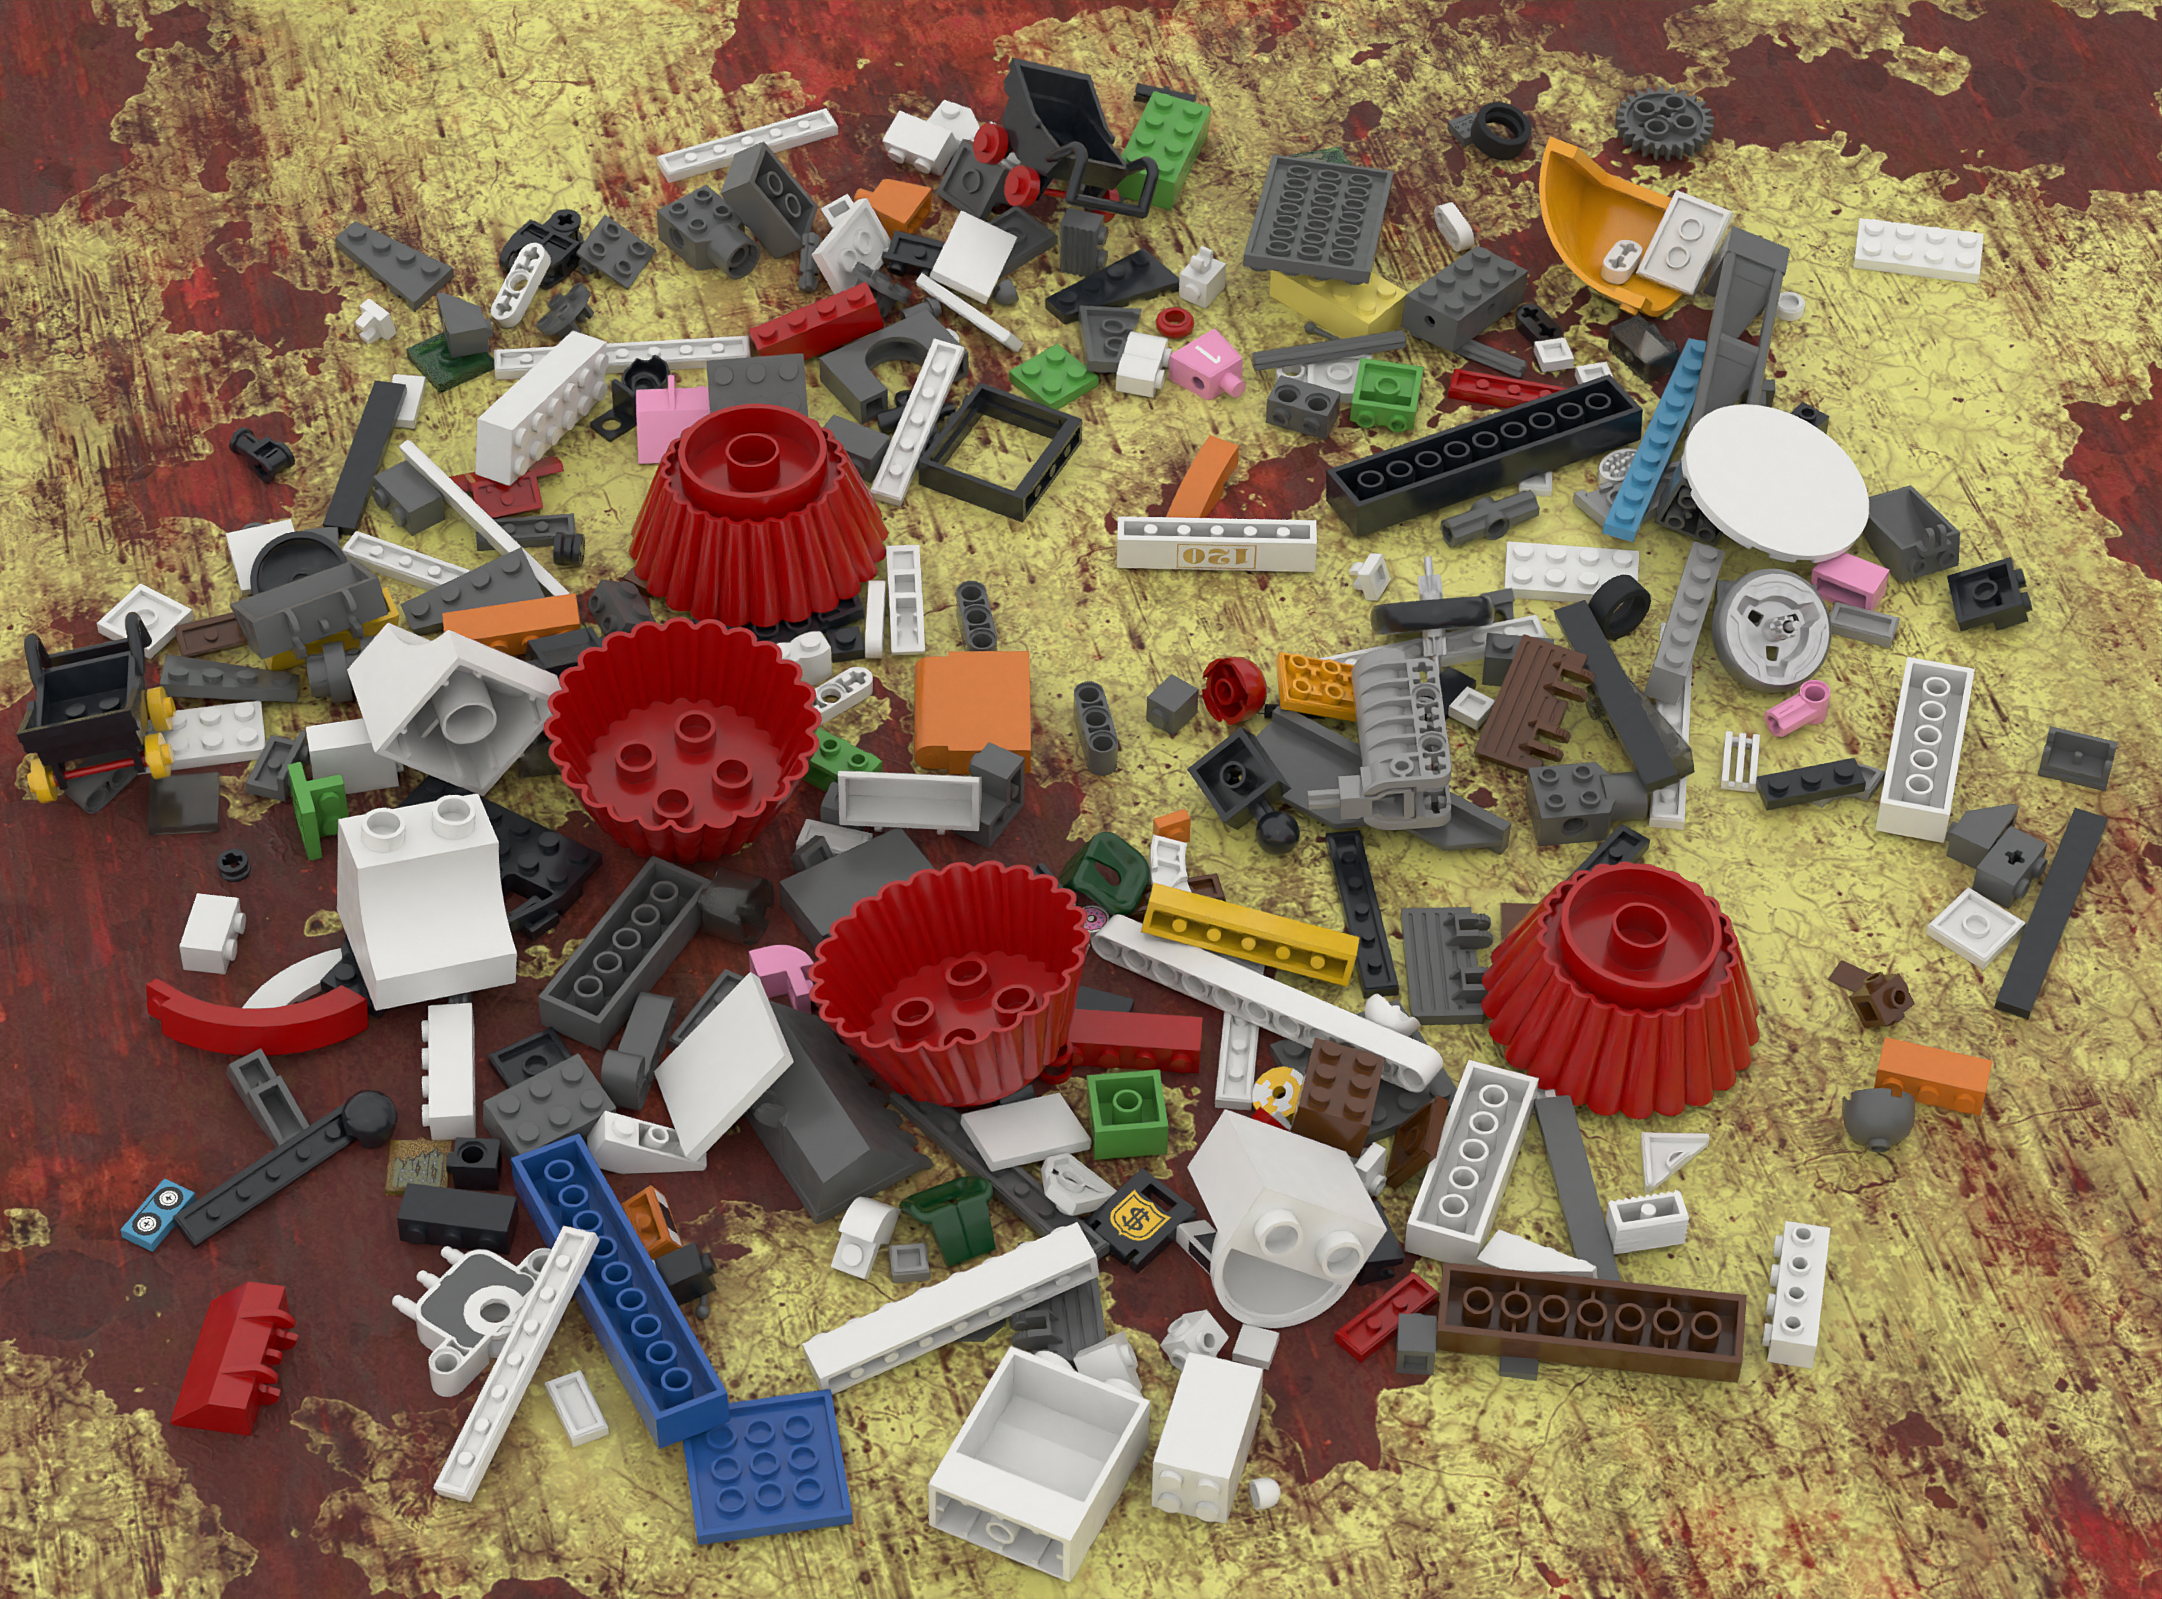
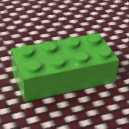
M1153 92L1121 156L1126 164L1144 156L1151 157L1156 161L1159 168V178L1151 205L1172 210L1208 136L1212 107L1168 94ZM1146 169L1126 176L1116 186L1119 196L1139 201L1146 178Z

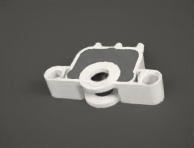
M446 1246L442 1249L441 1255L453 1266L441 1278L424 1270L417 1274V1281L429 1289L419 1299L417 1304L400 1295H396L393 1298L392 1304L400 1312L416 1321L420 1342L433 1351L429 1357V1370L432 1388L438 1395L452 1397L459 1394L489 1364V1358H498L552 1249L540 1248L534 1250L516 1267L488 1250H474L463 1254L457 1249Z

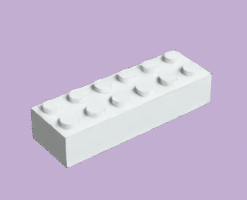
M572 331L477 419L476 475L509 486L512 485L520 476L526 473L532 464L539 461L552 445H556L559 439L574 427L575 423L583 416H586L596 403L604 399L607 392L605 371L609 363V357L606 355V341Z
M1907 657L1876 822V831L1944 843L1975 669Z
M1468 1060L1443 1126L1437 1157L1428 1166L1407 1222L1404 1251L1446 1263L1477 1266L1476 1258L1482 1252L1487 1242L1534 1111V1099L1537 1097L1539 1078Z

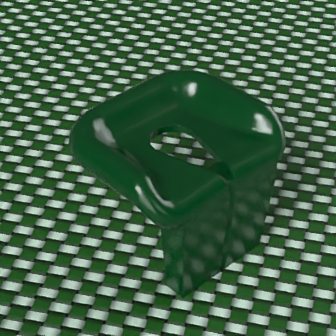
M1101 832L1094 835L1066 862L1058 881L1063 888L1086 895L1111 915L1128 916L1136 910L1150 879V868L1145 857L1120 836L1112 832ZM1096 862L1113 869L1118 874L1120 880L1118 886L1110 885L1094 867Z
M970 1175L957 1178L904 1198L899 1204L901 1213L912 1216L918 1222L930 1227L945 1266L949 1267L996 1249L987 1204L992 1199L993 1187L991 1182L985 1177ZM957 1199V1203L955 1204L942 1203L948 1200Z

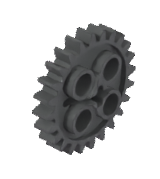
M1659 86L1656 92L1647 87L1645 94L1636 90L1635 97L1627 95L1626 102H1620L1619 109L1616 110L1615 130H1618L1617 137L1623 138L1624 146L1632 144V152L1643 150L1642 157L1651 153L1654 160H1657L1660 155H1663L1667 161H1670L1672 155L1682 160L1683 153L1693 157L1694 150L1702 152L1703 145H1709V140L1713 135L1714 117L1711 116V109H1705V101L1697 102V95L1686 97V90L1678 94L1675 93L1674 87L1669 92L1664 91L1662 86Z

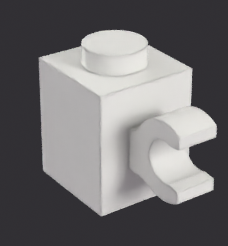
M1201 246L1200 253L1196 256L1193 255L1190 263L1180 273L1179 297L1207 308L1225 288L1226 264L1213 259V251Z

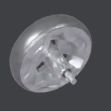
M1760 569L1743 575L1724 591L1714 611L1712 640L1719 661L1737 682L1758 692L1783 693L1800 687L1803 683L1812 679L1822 667L1831 645V620L1822 597L1809 582L1786 570ZM1751 611L1761 615L1759 622L1752 623L1748 619ZM1793 614L1794 617H1795V619H1796V621H1793V616H1790V617H1787V616ZM1766 646L1776 647L1774 661L1767 660Z

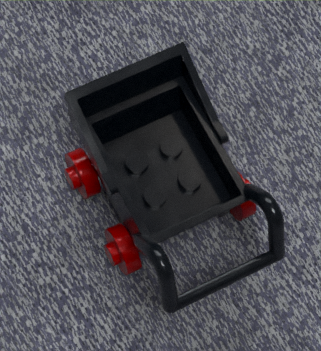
M1012 58L1008 65L1010 71L1003 82L1005 84L1003 89L1009 96L1002 117L1004 126L991 123L982 125L978 129L973 142L974 156L980 163L997 165L1012 152L1015 153L1018 160L1029 166L1018 165L1008 173L1004 186V193L1008 203L1013 206L1027 208L1035 201H1038L1042 195L1065 199L1069 205L1084 207L1086 212L1104 215V223L1111 221L1116 214L1145 219L1149 214L1159 178L1158 165L1153 158L1148 156L1138 158L1126 164L1112 144L1115 142V136L1108 128L1091 75ZM1146 169V178L1138 205L1119 202L1116 186L1126 176ZM1054 178L1069 181L1067 191L1047 187ZM1085 184L1086 186L1082 194H1079L1081 185Z

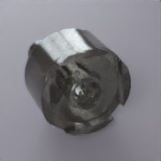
M720 866L709 888H704L698 898V908L703 910V933L741 945H755L762 938L769 925L770 920L764 917L767 907L773 908L774 888L772 882L768 879Z

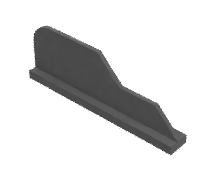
M1279 705L1273 711L1272 721L1256 736L1292 788L1278 800L1333 829L1369 826L1364 822L1363 817L1341 820L1340 808L1312 810L1308 808L1307 791L1338 789V776L1360 775V767H1362L1360 745L1295 711L1283 710ZM1450 792L1451 819L1447 824L1440 827L1403 829L1443 851L1486 847L1501 855L1508 848L1511 823ZM1438 801L1431 802V810L1434 814L1440 813L1438 811Z

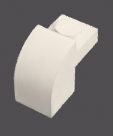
M868 1197L856 1198L848 1208L838 1231L842 1232L831 1267L862 1279H869L880 1244L889 1245L901 1209Z

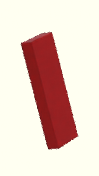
M1413 1271L1334 1333V1342L1362 1363L1397 1335L1399 1314H1424L1439 1302L1440 1293Z

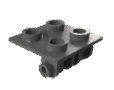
M604 215L576 252V255L581 258L579 260V271L582 274L589 275L598 269L628 290L656 249Z

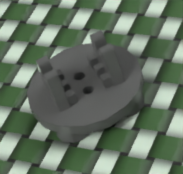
M857 262L851 272L858 278L855 286L867 282L871 292L875 291L874 294L877 296L876 303L883 317L888 315L897 301L906 303L912 294L911 290L898 283L894 286L890 282L892 278L877 269L874 271L861 262Z
M579 282L565 296L561 293L557 294L547 305L550 308L549 312L538 320L536 327L545 336L556 333L563 339L572 331L582 333L574 321L577 320L583 323L586 317L591 319L594 315L593 310L587 304L591 296L590 291Z

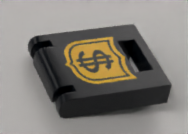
M1142 1168L1084 1222L1109 1243V1254L1124 1265L1131 1261V1270L1135 1273H1140L1176 1239L1177 1226L1182 1223L1194 1222L1197 1220L1196 1208ZM1153 1193L1172 1209L1168 1213L1150 1200L1151 1194Z

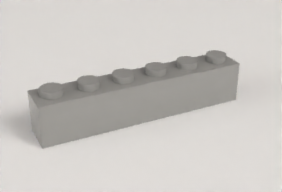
M1693 541L1643 695L1676 706L1690 667L1725 551Z

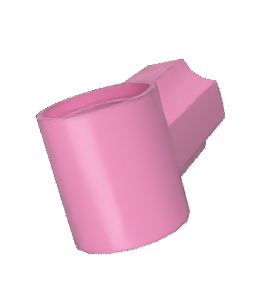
M1809 680L1803 683L1798 694L1765 712L1764 720L1768 725L1769 731L1775 737H1784L1805 724L1816 725L1822 723L1828 715L1830 688L1823 681Z

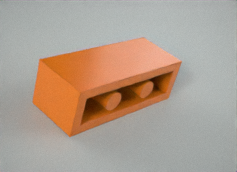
M1885 1037L1874 1088L1892 1089V1096L1902 1098L1903 1091L1912 1095L1916 1102L1925 1105H1934L1961 1113L1981 1116L1992 1060Z

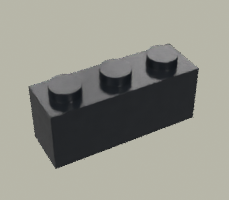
M407 1183L397 1216L400 1241H407L412 1244L449 1246L452 1249L488 1250L493 1253L508 1255L510 1254L519 1222L517 1197Z

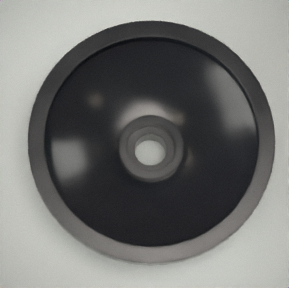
M295 531L280 535L267 543L254 560L250 575L252 595L348 562L347 558L334 542L320 534Z

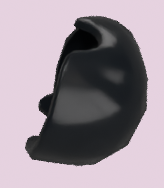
M652 355V358L649 360L636 358L631 366L624 370L621 383L635 394L636 390L668 389L670 370L667 362L657 355Z
M360 1090L346 1100L341 1113L346 1134L356 1137L361 1142V1146L367 1149L382 1147L390 1141L398 1120V1113L393 1101L384 1093L374 1090Z

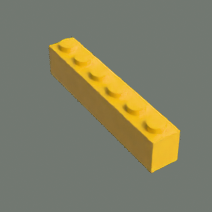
M1153 883L1141 929L1143 933L1348 987L1357 957L1360 938L1158 883Z

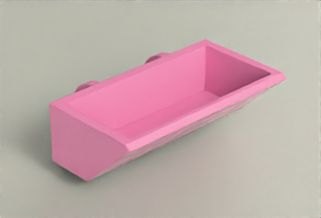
M668 375V389L636 390L638 464L660 463L672 440L680 438L681 432L685 428L691 427L698 420L710 414L708 387L675 388V375Z

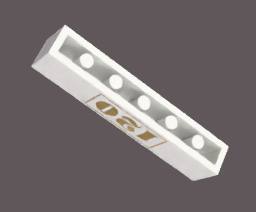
M1118 516L1117 568L1315 572L1317 549L1316 520Z

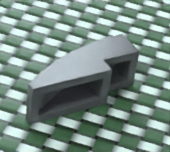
M262 1049L228 1065L226 1074L251 1115L276 1148L309 1127L281 1075L277 1076Z

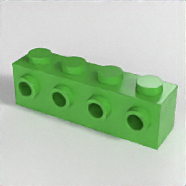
M819 727L815 733L819 739V748L809 761V769L803 780L827 792L831 782L838 783V771L883 772L882 760L878 759L874 754L867 753L851 745L845 739L838 738Z

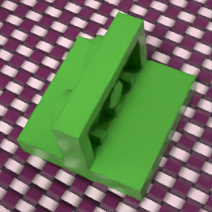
M301 762L288 764L294 812L308 860L322 858L319 837L338 834V819L349 817L342 775L338 774L307 781Z

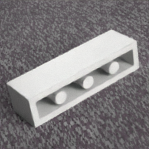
M472 1003L428 1005V1020H422L423 1042H428V1048H422L423 1070H429V1076H422L423 1098H429V1104L422 1105L423 1126H430L432 1141L453 1140L456 1137L476 1138L475 1027Z

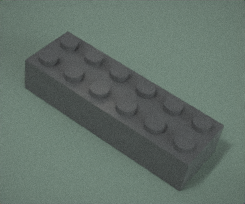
M652 856L539 995L541 1025L548 1028L553 1027L555 1031L603 1051L631 1016L639 993L641 991L650 992L714 911L713 881Z

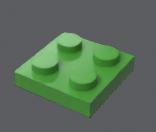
M1058 343L1009 371V381L1036 403L1056 410L1099 386V376L1094 372L1087 371L1084 364Z

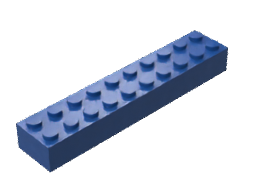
M580 1133L512 1157L511 1165L514 1188L549 1249L553 1248L563 1226L593 1232L600 1239L573 1295L658 1449L730 1422L726 1389Z

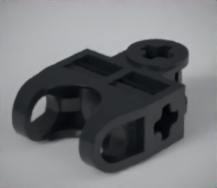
M562 209L552 214L543 225L532 219L527 221L511 236L504 246L499 260L500 269L509 273L522 248L530 243H539L551 258L550 265L539 288L549 290L565 280L579 266V260L581 259L576 255V252L583 244V236L579 232L581 226L580 214L571 209Z

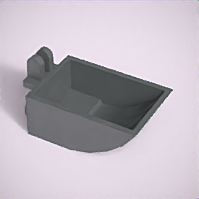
M1911 485L1868 497L1869 515L1863 533L1882 565L1889 569L1900 582L1959 566L1960 532Z

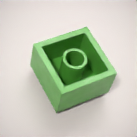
M1160 1070L1087 1075L1086 1104L1095 1160L1167 1154L1168 1120Z

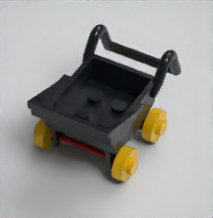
M129 612L125 617L127 638L48 654L38 635L30 633L25 637L24 651L30 679L37 694L36 702L35 700L27 702V711L16 735L19 743H22L25 753L36 752L39 757L38 759L31 760V772L27 774L31 792L36 793L41 804L56 801L58 796L57 786L60 787V790L68 789L66 781L69 779L136 765L138 773L146 772V767H149L155 780L170 777V764L174 763V754L170 743L166 744L163 735L159 732L172 730V717H176V709L172 697H167L166 691L162 686L148 689L146 702V687L143 677L145 674L144 648L152 644V638L138 613ZM151 720L157 733L145 736L148 721ZM144 738H145V750L142 749V745H143V742H144ZM124 749L130 751L132 755L130 758L66 771L65 762Z

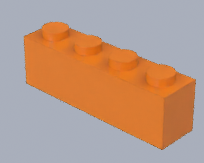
M576 593L442 613L444 633L447 630L453 631L509 656L526 654L527 641L582 629Z

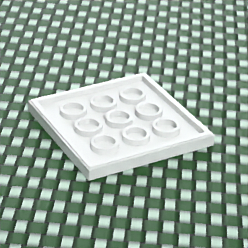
M752 972L721 1001L654 1071L685 1157L694 1163L709 1150L794 1062L761 980Z

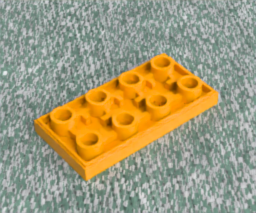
M1279 652L1276 658V669L1281 709L1357 722L1351 676L1354 665L1336 662L1331 659L1323 660L1306 657L1301 654Z

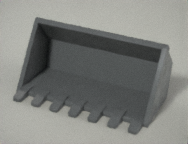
M770 1001L794 1062L744 1113V1116L815 1224L823 1223L847 1210L858 1197L869 1198L921 1169H930L934 1165L930 1158L924 1154L914 1152L911 1148L916 1147L919 1143L915 1136L897 1128L896 1125H901L904 1122L900 1114L882 1106V1104H886L889 1100L885 1092L868 1085L867 1082H872L874 1079L872 1073L868 1069L853 1063V1061H857L860 1057L849 1046L840 1044L838 1040L842 1039L820 1016L811 1015Z

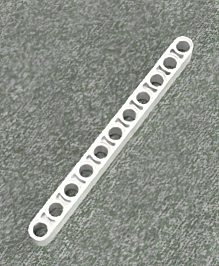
M1113 915L1091 940L1094 951L1101 958L1311 1049L1316 1037L1385 1057L1381 1079L1411 1092H1422L1443 1067V1059L1434 1048L1196 946L1141 932L1142 923L1123 915Z

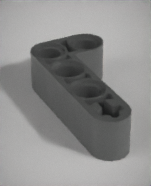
M641 991L618 1051L607 1050L601 1070L602 1088L616 1107L636 1111L642 1110L655 1077L654 1071L659 1066L676 1019L677 998Z

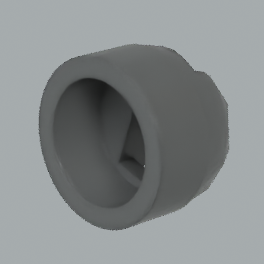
M1009 278L995 285L992 295L999 305L1006 306L1019 301L1017 291Z

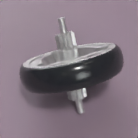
M1432 556L1424 557L1425 575L1418 577L1420 601L1375 605L1371 610L1370 623L1373 632L1377 635L1422 632L1424 655L1426 657L1432 656V660L1437 664L1439 674H1441L1440 655L1447 654L1446 630L1490 626L1495 618V608L1492 599L1488 596L1443 599L1441 575H1433Z

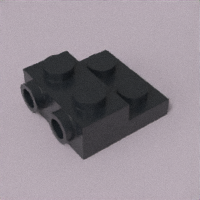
M2011 557L1947 576L1960 631L1992 622L1997 631L2029 621L2027 612L2033 611L2028 592L2022 593L2021 591L2022 588L2027 587L2022 568L2015 569Z

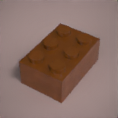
M1315 1037L1305 1067L1290 1132L1347 1152L1348 1156L1359 1159L1370 1128L1385 1057Z

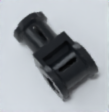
M239 428L234 432L229 442L230 451L245 456L248 468L253 470L265 483L273 481L275 475L284 468L290 469L295 465L294 455L288 446L280 441L276 442L268 436L260 440L254 436L253 431L249 428Z

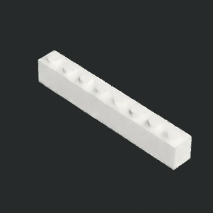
M1078 1222L1067 1227H1058L1047 1236L1033 1242L1022 1243L1013 1251L999 1257L988 1258L977 1267L965 1272H957L947 1280L932 1287H923L913 1295L898 1302L887 1303L879 1310L862 1318H853L846 1322L844 1326L828 1333L815 1335L808 1342L802 1344L806 1363L820 1390L831 1389V1394L834 1395L1011 1316L1016 1312H1020L1098 1277L1097 1256Z

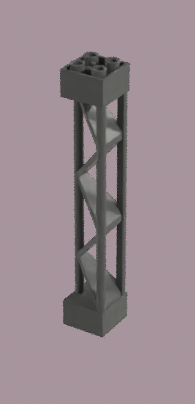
M1735 226L1731 227L1707 270L1703 293L1716 299L1687 438L1701 418L1716 409L1732 406L1749 385L1746 404L1759 405L1790 248ZM1764 311L1758 347L1739 340L1738 337L1757 314L1761 316ZM1681 460L1660 495L1655 523L1716 546L1723 532L1704 515L1690 494L1692 489L1688 480L1683 477Z

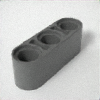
M969 580L962 582L956 589V614L964 651H997V634L985 586L977 581Z
M1085 681L1078 684L1074 689V721L1089 771L1099 776H1106L1113 773L1117 768L1118 738L1104 689L1098 683Z
M145 738L142 745L143 750H145ZM127 749L88 757L78 768L130 758L132 755ZM136 765L73 778L66 781L68 789L63 791L87 813L94 814L104 808L139 773Z

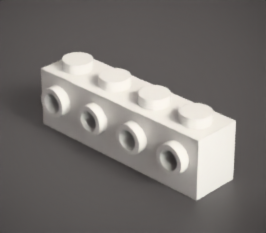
M1785 1221L1783 1236H1775L1773 1257L1780 1259L1779 1265L1772 1264L1769 1286L1776 1287L1775 1294H1768L1765 1316L1772 1317V1324L1765 1323L1762 1346L1769 1347L1767 1362L1813 1368L1830 1228Z

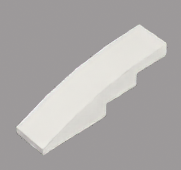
M919 545L886 546L892 655L925 654Z

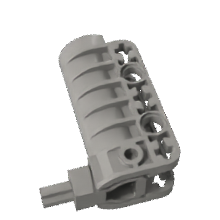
M1384 648L1371 651L1358 659L1353 666L1351 674L1362 760L1360 775L1338 776V789L1307 791L1309 810L1340 808L1341 820L1363 817L1366 824L1381 830L1444 826L1451 819L1449 789L1451 759L1438 666L1433 660L1427 658L1405 659L1404 651L1399 649ZM1419 672H1425L1427 682L1421 683ZM1421 696H1431V697L1434 698V700H1433V699H1430V698H1427V697H1421ZM1438 801V811L1440 813H1433L1431 802Z

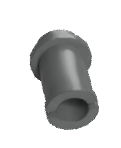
M926 297L924 302L905 310L902 309L899 313L901 320L927 309L938 320V316L942 315V309L935 297L932 299Z

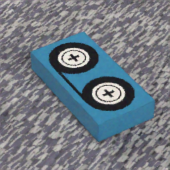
M164 1178L121 1228L122 1238L153 1252L174 1228L173 1216L196 1202L195 1193Z

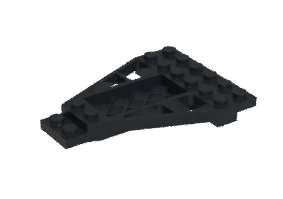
M428 775L396 808L434 802L447 795L466 796L475 793ZM479 796L499 842V869L503 899L512 891L527 899L536 895L542 900L512 916L507 915L511 934L523 929V924L527 922L533 924L541 920L552 909L563 916L583 895V884L603 864L602 854ZM346 935L341 947L342 959L320 980L321 990L328 993L343 985L367 999L368 1014L380 1019L389 1008L375 1010Z

